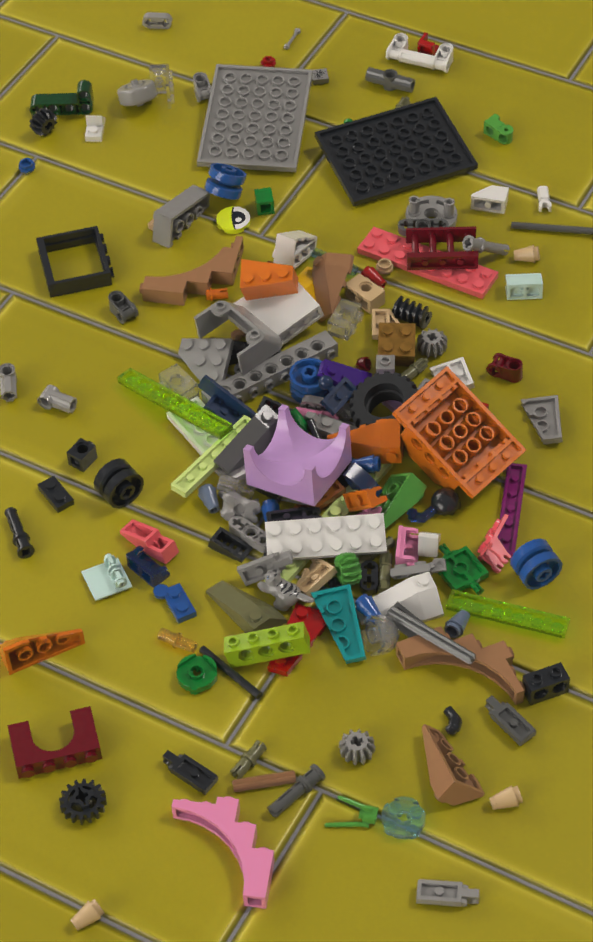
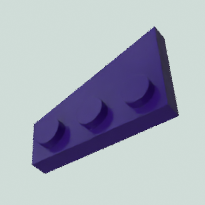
M324 359L321 362L317 375L318 377L330 376L333 379L334 386L346 376L355 387L360 382L363 383L364 379L368 376L372 377V373L328 359Z

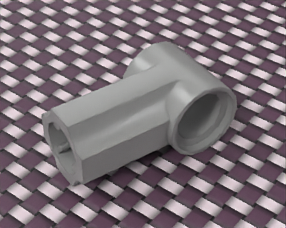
M10 363L0 366L1 399L7 402L17 398V376L14 365Z
M47 385L37 399L39 405L45 409L54 407L68 413H73L77 404V398L61 393L53 385Z

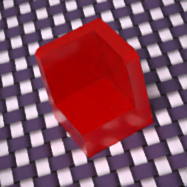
M424 32L418 41V52L434 56L439 45L428 41V33Z

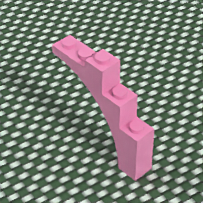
M230 796L217 797L216 804L207 801L193 802L188 799H173L171 806L173 818L190 821L205 827L217 835L235 855L244 877V906L266 909L275 862L274 850H269L265 847L255 848L257 827L256 824L250 822H238L240 814L239 799Z

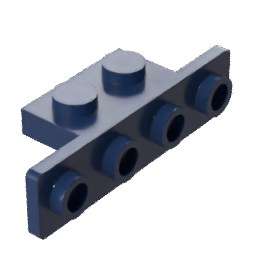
M205 375L198 384V387L211 397L203 407V410L228 429L244 415L251 419L255 416L256 412L209 376Z

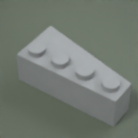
M192 185L157 209L153 214V242L170 248L173 245L172 241L182 236L181 231L184 228L188 229L193 219H198L209 207L210 193L203 188Z

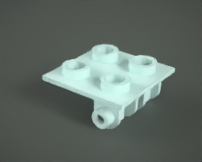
M110 553L104 556V563L81 571L95 601L132 588V584L119 559Z

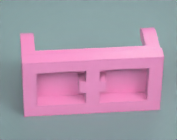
M399 525L395 565L406 564L407 566H413L415 562H418V535L410 534H418L417 528Z

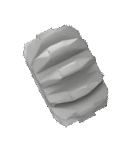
M429 328L428 331L422 330V333L417 337L418 351L421 352V355H427V358L430 356L436 358L437 355L442 356L443 352L447 349V336L444 335L443 331L438 332L437 328L435 330Z
M360 728L357 732H353L350 729L349 734L343 733L342 740L339 742L341 757H345L347 763L353 761L354 765L359 761L364 765L365 759L371 760L372 754L375 752L373 737H369L368 731L361 733Z

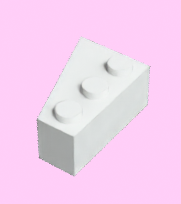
M300 230L277 233L275 249L272 254L274 258L273 263L291 265L295 269L316 252L318 237Z

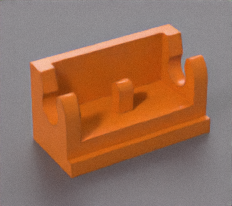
M376 486L371 489L367 488L342 494L349 512L374 508L388 501L386 495L379 496V498L376 496V491L382 487Z

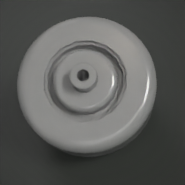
M134 79L130 81L131 83L123 85L117 90L120 104L123 106H142L144 103L154 99L158 94L155 82L150 79Z

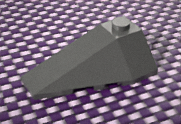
M265 404L213 462L226 474H229L245 465L243 448L247 444L254 446V450L258 455L263 453L274 436L278 414Z

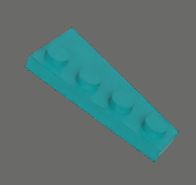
M350 584L311 592V596L314 598V602L346 664L366 660Z

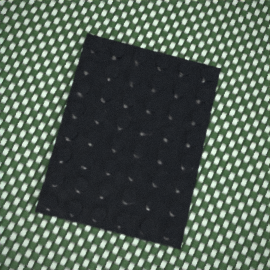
M437 97L315 132V138L353 206L478 169V163Z

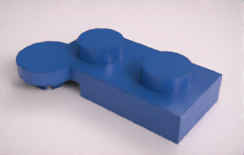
M180 583L171 587L165 584L155 586L153 590L154 596L158 599L166 600L178 624L197 616L195 608Z

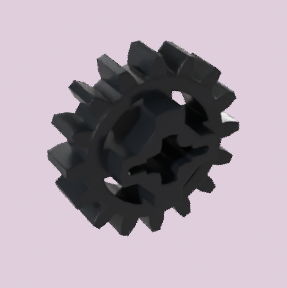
M83 779L82 783H78L75 780L74 786L67 785L68 791L62 790V797L59 798L60 809L64 813L65 819L71 817L72 823H75L77 820H80L81 825H83L84 820L92 823L93 817L99 819V812H105L104 806L107 805L105 790H102L100 784L95 786L94 780H91L89 783H86V779Z

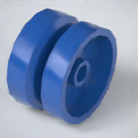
M212 163L208 172L210 177L207 178L205 183V190L221 198L239 199L243 190L240 185L245 183L246 173L231 165Z
M315 358L301 359L291 367L289 372L290 392L296 402L301 403L305 395L324 398L329 393L328 390L321 389L318 384L320 377L317 375L321 360Z
M541 538L526 542L517 549L510 560L513 570L526 588L531 590L539 589L552 582L559 575L563 564L556 553L553 552L548 542Z

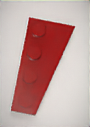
M297 603L287 623L288 625L304 622L310 636V648L313 646L315 639L322 635L327 626L318 609ZM303 654L271 660L267 666L268 671L287 677L300 662Z

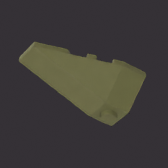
M223 580L206 590V593L245 633L282 626L287 622V619L274 606Z

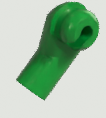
M296 408L292 409L290 413L294 421L307 433L309 427L304 417Z

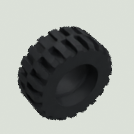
M384 372V374L376 373L371 378L369 376L365 378L363 383L360 382L356 386L357 390L352 392L351 399L349 400V411L354 426L359 428L360 425L373 424L379 419H396L393 415L377 417L372 415L371 412L378 404L384 401L395 400L403 404L418 391L416 384L410 381V378L407 376H401L400 373L396 372L394 374L390 372Z

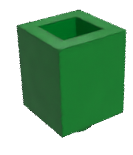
M271 187L254 189L257 215L275 214Z

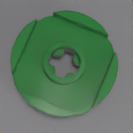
M196 654L188 655L177 666V681L183 689L191 694L197 695L210 689L218 680L217 665L207 655H203V657L196 656ZM193 671H202L201 674L198 676H195L193 674Z

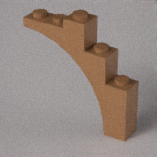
M441 626L434 628L435 631L451 639ZM472 633L453 640L476 654V659L471 665L420 635L396 642V655L404 670L432 664L468 668L497 683L510 696L515 705L524 701L526 689L523 682L519 681L516 677V671L512 666L514 653L511 647H507L504 640L484 648Z

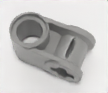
M195 73L193 75L194 92L197 102H201V100L210 98L212 86L205 73Z

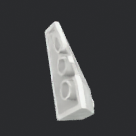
M429 571L410 577L372 597L380 613L383 615L382 620L377 624H386L387 620L384 616L397 601L422 622L444 616L437 586ZM356 610L361 625L374 624Z

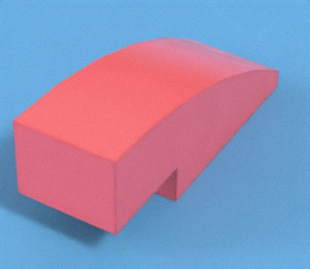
M134 519L119 531L122 536L138 549L164 564H167L179 553L174 540L162 536L159 529Z

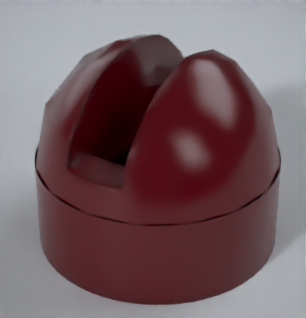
M369 357L359 358L356 368L362 371H370L371 360Z

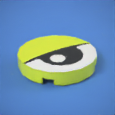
M236 206L221 210L216 218L218 228L224 230V233L227 234L242 233L245 228L248 229L251 222L249 212L244 208Z

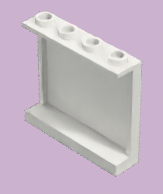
M299 282L298 293L253 300H246L245 297H242L233 303L245 307L281 338L282 346L324 316L320 305Z

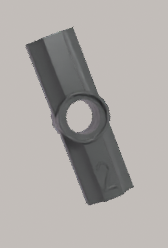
M369 67L365 75L366 81L383 85V88L387 91L398 89L412 93L414 90L415 79L398 75L394 69L382 71Z

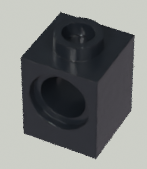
M80 438L67 451L69 465L85 472L97 459L96 446L91 441Z

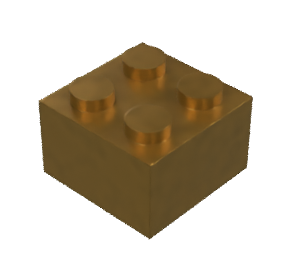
M379 322L378 355H395V366H410L415 361L416 324Z

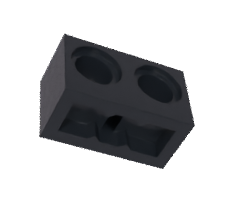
M561 662L523 675L522 682L526 689L524 695L530 706L568 693L570 677Z

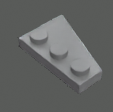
M558 395L520 399L522 407L543 444L563 442Z

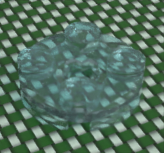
M410 797L394 798V801L388 802L382 810V825L385 833L398 839L417 838L425 825V811L419 805V802ZM402 814H405L408 820L400 821L398 817H402Z

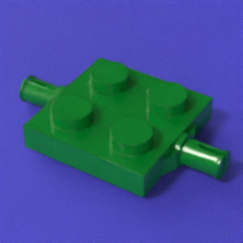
M443 543V546L441 544L438 549L444 555L442 558L446 560L447 571L439 572L438 574L455 594L467 588H472L477 595L482 594L484 589L478 583L489 577L488 570L467 546L451 551L445 543Z

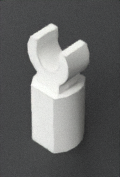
M539 186L537 188L538 210L542 212V208L545 207L548 208V212H551L552 203L550 202L549 189L547 186Z

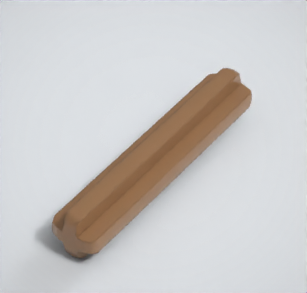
M291 770L234 779L232 782L234 792L291 784L296 782V775Z

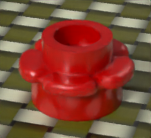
M265 56L260 63L262 67H275L276 60L272 56Z

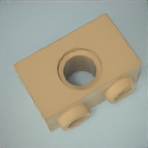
M359 273L347 282L345 297L369 314L372 313V309H378L385 304V290L373 283L369 278Z

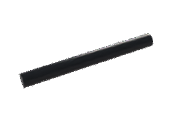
M202 646L199 649L202 655L211 657L219 669L256 699L262 696L261 691L206 646Z

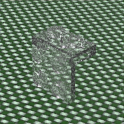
M169 64L149 65L150 80L155 82L158 94L167 93L168 109H172V104L175 103L174 94H171L174 93V83L170 81L173 80V71H169Z

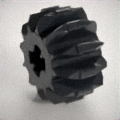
M40 108L39 111H35V114L32 115L29 127L37 135L46 136L48 133H51L52 129H55L54 125L57 124V116L48 108Z

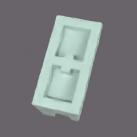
M541 273L505 274L507 300L543 299Z

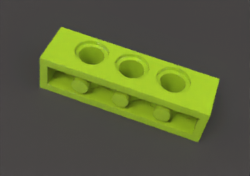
M304 622L224 637V654L231 668L310 653V636Z

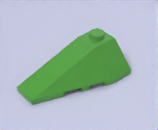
M412 472L391 474L382 488L383 491L380 496L386 495L388 501L378 506H381V513H384L385 529L424 497V492L428 486Z

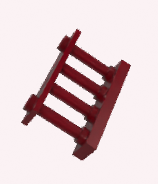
M476 226L406 228V243H412V252L407 253V270L478 269V251H454V242H463L464 237L467 235L476 238ZM447 242V252H437L436 243ZM419 243H429L430 252H419Z

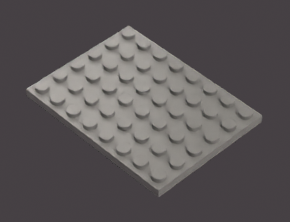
M216 64L197 157V166L210 167L212 163H223L239 169L297 172L313 70Z

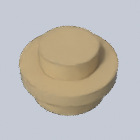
M387 258L380 259L376 264V271L380 274L391 273L393 271L391 260Z

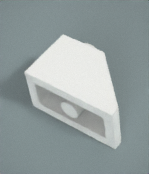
M491 185L471 195V209L504 214L508 203L509 187Z

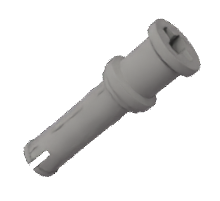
M471 235L465 236L462 242V247L465 251L474 250L478 251V253L485 251L506 256L509 252L504 250H510L507 244L489 242L482 237L474 238Z

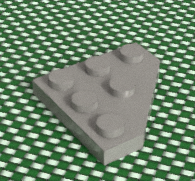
M182 338L178 355L199 381L207 375L218 383L226 379L234 341L232 338Z

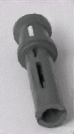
M312 764L310 770L303 776H298L296 783L267 807L269 813L277 818L301 795L311 792L314 785L319 781L325 780L326 777L323 771L317 765Z

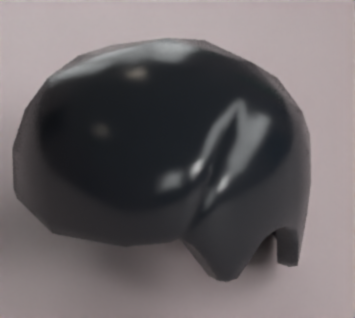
M438 489L431 497V508L436 514L442 516L454 515L455 511L461 508L460 497L453 489Z

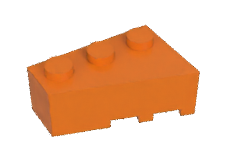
M241 259L240 289L246 300L298 293L299 278L293 266Z

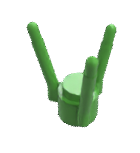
M339 795L337 797L339 800L360 808L358 819H362V822H333L324 824L325 827L369 828V824L375 825L379 807L364 805Z

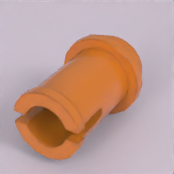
M209 288V290H206V300L212 302L217 299H228V289Z

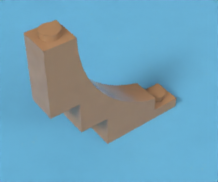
M236 236L235 242L231 243V248L223 247L211 260L191 271L171 276H145L144 282L140 284L139 288L143 301L184 306L188 293L206 295V290H209L213 283L233 286L244 251L243 237Z

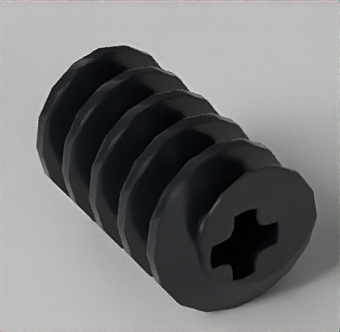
M400 296L392 308L395 318H401L402 321L414 323L416 326L425 329L432 318V312H428L429 307L425 306L422 310L423 305L421 303L416 307V301H412L410 304V299L407 298L403 302L404 297Z

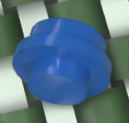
M24 158L20 160L18 167L21 172L30 173L35 169V163L30 158Z

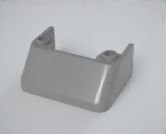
M217 301L194 317L197 334L200 339L227 320H230L246 334V341L249 346L237 353L242 375L248 373L282 348L281 338L243 306L227 301Z

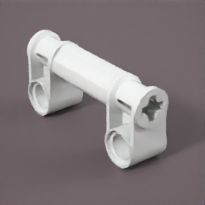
M398 33L394 36L386 50V59H394L400 63L430 68L431 70H443L444 73H447L453 62V45L443 43L439 46L434 56L408 50V36L405 33Z

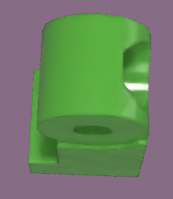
M494 114L484 121L483 133L501 144H510L512 142L514 129L512 126L501 122L499 115Z

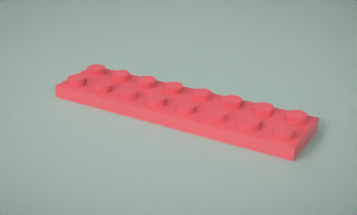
M376 227L372 228L357 248V253L378 261L382 258H387L391 260L394 267L481 299L484 298L498 278V271L478 265V269L407 270V253L412 252V243H406V238ZM419 243V252H430L429 246Z

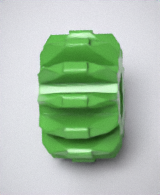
M345 552L337 555L334 564L338 572L336 575L342 586L348 584L353 586L360 583L362 570L355 553Z

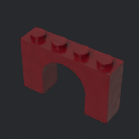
M91 706L70 711L74 728L73 738L67 746L56 751L42 750L34 744L29 721L7 725L19 779L30 778L45 772L51 773L66 767L72 768L83 763H93L102 759Z

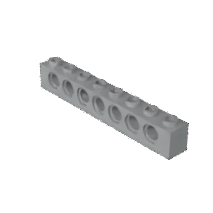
M325 330L266 359L245 375L239 372L218 382V384L244 403L290 380L289 372L291 367L301 359L315 358L321 361L324 359H334L338 356V343ZM203 390L201 391L202 402L206 405L211 397Z

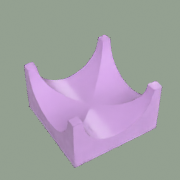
M282 404L278 408V422L274 436L266 450L258 455L254 450V446L247 444L243 448L247 485L315 507L352 461L350 425L342 423L335 438L319 439L302 430L291 416L289 406Z

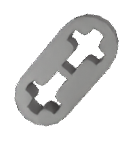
M147 12L143 16L142 23L146 28L168 29L172 25L173 18L168 13Z

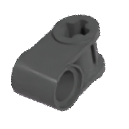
M112 291L108 295L110 311L121 324L126 323V320L132 317L139 316L134 303L121 291Z

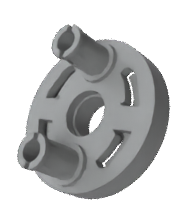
M418 196L409 197V205L406 208L405 219H430L427 217H435L433 219H445L448 221L449 227H455L457 224L455 201L452 198L439 196H423L420 198ZM422 225V226H420L419 228H428V227L425 226V225Z

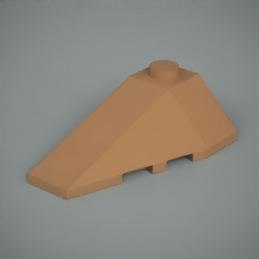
M326 252L316 257L313 261L312 276L316 302L320 305L324 314L319 319L321 323L332 317L336 312L341 299L339 293L347 284L345 281L347 274H351L354 256L351 254Z
M424 724L422 732L430 784L435 792V798L441 803L445 802L454 806L483 797L485 793L473 774L468 775L463 768L466 764L452 753L453 747L439 730Z

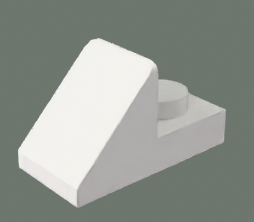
M86 115L85 142H102L105 117Z
M419 532L418 555L436 558L438 556L441 534Z

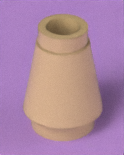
M532 245L514 250V260L534 263L539 261V246L535 247Z
M509 786L489 798L493 810L519 806V803L523 802L518 786Z
M95 899L91 902L88 900L70 921L77 930H80L102 919L101 916L105 913Z

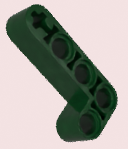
M87 80L79 81L77 93L35 94L31 97L30 113L34 115L35 111H39L40 108H48L55 115L90 114L93 111L94 101L92 84Z

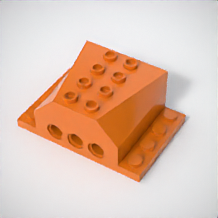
M448 366L392 413L405 428L400 436L411 459L435 484L453 490L460 486L471 499L526 451L524 446Z

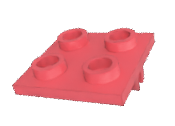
M507 514L501 520L496 519L492 528L485 535V541L482 542L477 550L480 553L477 559L479 561L483 559L491 566L495 573H500L504 567L503 564H507L509 562L507 559L511 558L498 539V535L509 516Z

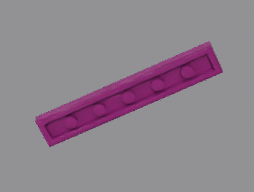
M512 463L506 472L500 520L505 514L509 516L498 535V539L511 558L516 551L527 471L526 464Z

